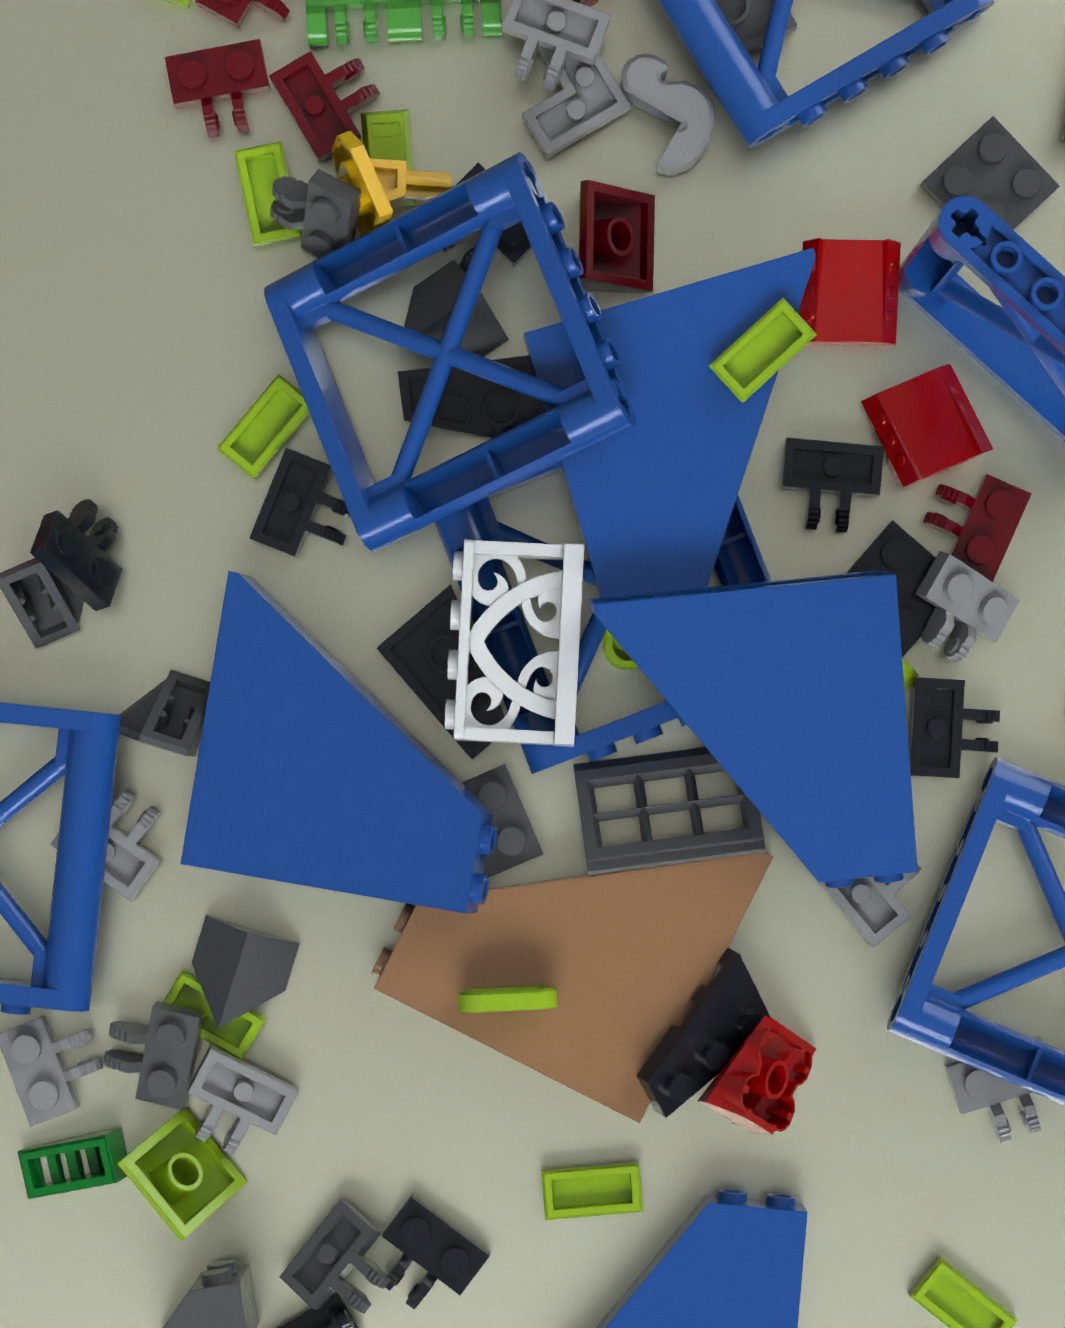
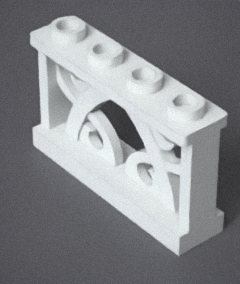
M464 539V551H454L453 580L462 581L461 600H452L450 630H459L458 650H449L447 677L450 680H457L456 700L446 699L445 729L454 730L455 741L574 747L584 544L561 545ZM519 558L564 560L563 570L544 574L527 581L524 567ZM492 559L503 560L514 570L518 586L509 591L506 580L501 575L494 573L498 581L497 586L493 590H484L479 585V570L487 561ZM538 596L539 609L544 603L555 605V617L550 621H540L533 611L530 599ZM474 597L480 604L489 606V608L480 616L471 629ZM522 604L524 616L531 627L545 637L559 640V651H549L534 657L525 665L520 673L518 682H516L495 661L485 644V640L507 614ZM471 653L486 677L475 679L468 684ZM543 667L548 669L553 675L551 685L541 687L537 680H535L534 693L526 689L529 678L537 668ZM483 692L490 696L491 705L486 711L495 709L501 703L503 694L512 700L507 715L494 725L479 723L471 712L472 700L476 694ZM520 706L540 716L555 720V732L509 728L516 720Z

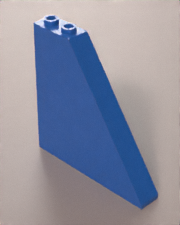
M813 248L601 310L602 320L598 321L604 339L609 338L619 353L621 365L616 368L633 406L636 424L560 461L600 598L704 588L708 586L778 374L777 371L744 403H741L708 366L782 298L798 313L816 259ZM563 322L524 333L523 338L535 377L564 388H569L586 379ZM542 401L545 412L556 407Z
M876 570L589 599V607L594 615L818 882H825V886L829 888H843L854 885V879L874 877L875 882L890 883L903 880L904 873L918 872L896 574L888 570Z
M228 571L180 864L465 914L477 913L478 905L485 903L489 890V876L484 874L486 855H492L497 840V826L492 825L493 813L253 577Z
M718 1189L717 1196L705 1195L596 1328H798L808 1214L803 1204H796L795 1196L787 1194L768 1193L766 1201L747 1199V1192L735 1189Z

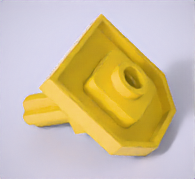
M351 131L337 135L331 155L336 177L361 190L357 227L361 236L390 221L393 214L392 209L401 206L404 199L429 200L452 188V178L447 172L407 169V161L369 158L364 144Z

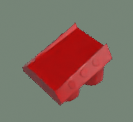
M816 238L803 241L802 251L813 248L816 256L799 312L801 318L817 334L808 344L896 345L901 243L891 239L841 240Z
M951 364L933 369L861 401L872 430L877 433L887 454L886 463L890 473L900 480L903 487L921 482L993 450Z
M764 1015L697 1102L706 1105L732 1121V1124L752 1132L772 1135L774 1131L782 1132L789 1127L795 1113V1102L792 1096L797 1086L802 1085L807 1080L812 1068V1056L816 1048L773 1018Z

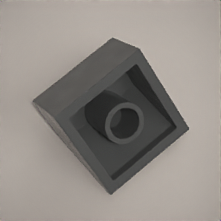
M229 1259L206 1265L207 1272L200 1273L162 1327L257 1328L259 1318L250 1264L237 1266L235 1259Z

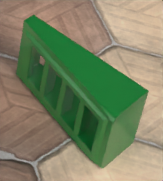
M119 1127L17 1151L28 1199L118 1183L127 1177L117 1164L127 1155L122 1130ZM85 1149L88 1161L89 1174L84 1172L80 1150ZM62 1153H65L70 1178L65 1179L60 1158ZM41 1157L47 1158L52 1180L50 1183H45L40 1162Z

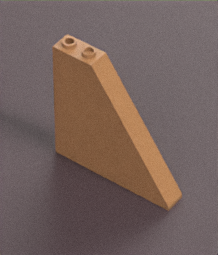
M758 853L491 887L488 890L485 903L478 905L477 913L465 914L419 905L414 907L406 903L393 928L402 933L393 951L386 947L383 948L372 969L371 974L379 977L374 989L640 1123L650 1104V1100L636 1075L671 1026H680L696 1004L691 999L702 984L706 987L709 986L720 965L718 961L729 947L773 856L767 853ZM539 985L555 986L557 988L558 1007L474 1013L458 1012L457 993H460V990Z

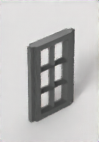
M706 747L573 764L588 876L765 853L760 812L738 786V795L698 799L695 775L725 771ZM684 777L688 801L647 806L644 782ZM634 784L637 808L597 813L594 788ZM740 803L744 828L704 833L700 808ZM690 811L693 835L652 839L649 815ZM631 817L639 818L642 841L602 846L600 821Z

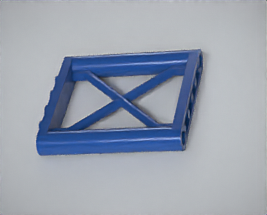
M657 0L749 149L762 144L798 122L803 127L816 122L828 112L825 106L839 98L844 103L855 99L869 88L866 82L880 74L883 75L884 79L896 75L910 64L907 58L922 50L926 56L932 54L951 40L948 34L972 21L994 4V0H922L930 13L929 15L788 96L776 78V72L793 0H773L758 67L754 64L716 0Z
M521 152L510 156L264 288L266 303L355 530L364 545L373 552L636 424L633 406L616 368L621 365L619 353L609 338L604 339L598 321L602 320L600 307L590 292L585 293L579 278L584 273L581 261L572 247H566L560 232L565 229L564 220L553 202L548 203L535 170ZM519 222H522L586 378L569 388L561 387L460 348L501 234L504 230ZM481 230L441 341L341 303ZM331 320L434 359L392 474L377 483L374 481L315 331L316 328ZM452 367L556 406L411 478Z
M970 196L956 197L945 204L900 265L899 291L1065 442V276L982 201ZM964 265L990 288L1001 306L980 295L957 274Z
M560 462L435 522L452 569L454 551H464V539L548 544L498 522L489 499L563 471ZM737 495L714 565L721 586L772 581L739 495ZM492 559L482 565L478 573V581L482 589L488 591L493 590L497 586L498 581L494 573L501 575L506 580L509 591L512 589L502 560ZM536 559L558 570H563L564 560ZM584 560L583 581L596 586L590 562ZM457 581L462 591V581ZM474 597L472 605L473 624L489 608V606L480 604ZM519 606L507 614L485 640V644L495 661L516 682H518L520 673L525 665L538 656ZM592 613L579 642L577 695L606 632V628L594 613ZM543 667L537 668L532 673L526 689L534 693L535 680H537L541 687H548L550 685ZM503 694L502 699L508 712L512 700ZM665 701L582 734H579L575 724L574 747L536 744L520 745L531 774H534L586 753L590 762L618 752L614 742L633 736L636 744L662 735L663 732L660 725L676 718L679 719L682 727L686 723L671 705ZM520 706L513 727L515 730L555 732V720L540 716Z
M0 702L1 723L59 728L56 756L0 801V827L65 774L47 940L0 882V914L34 956L31 982L0 979V1012L29 1015L31 1014V1007L75 1012L90 1011L122 715Z
M995 757L983 778L888 1019L887 1031L1065 1105V1051L965 1010L1064 968L1065 946L953 993L932 984L995 822L1017 830L1065 942V892L1037 829L1038 827L1065 839V786Z

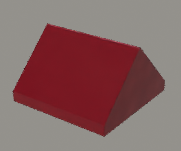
M591 180L581 181L578 257L584 273L579 278L585 292H653L655 195Z

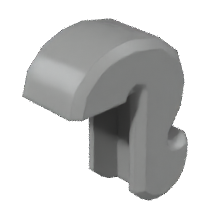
M652 54L636 55L629 59L623 67L621 79L623 94L628 102L677 129L662 154L655 173L673 176L686 172L700 160L706 151L715 124L712 101L701 87L688 81L664 82L663 80L666 79L668 70L665 60Z

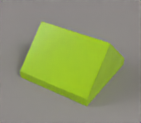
M186 1106L117 1163L180 1242L247 1183L211 1137H208L205 1142L195 1137L200 1123Z

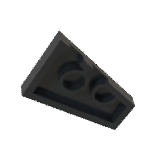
M529 355L493 360L535 376ZM431 367L398 371L404 421L411 422ZM452 367L431 426L494 438L544 413L545 409L541 400Z
M451 584L377 647V650L444 728L446 699L456 700L457 680H450L447 677L449 650H458L459 630H450L452 600H457ZM471 653L468 684L475 679L486 677ZM481 692L476 694L472 700V715L483 725H494L505 717L500 704L495 709L486 711L491 705V698L487 693ZM446 729L454 738V730ZM456 741L472 760L493 743Z
M727 948L718 961L723 967L710 985L706 987L702 984L691 1000L696 1004L680 1026H671L636 1075L654 1110L665 1118L716 1077L764 1015L770 1017L740 954L730 948Z

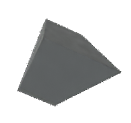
M454 260L413 287L404 327L441 341L465 276L464 271ZM480 292L460 348L485 357L506 343L509 338Z
M33 558L0 573V589L35 648L81 630L79 622L84 601L39 560Z
M170 670L163 682L119 714L122 715L120 734L184 756H195L202 735L210 682Z
M206 915L191 963L218 1028L286 990L300 943Z

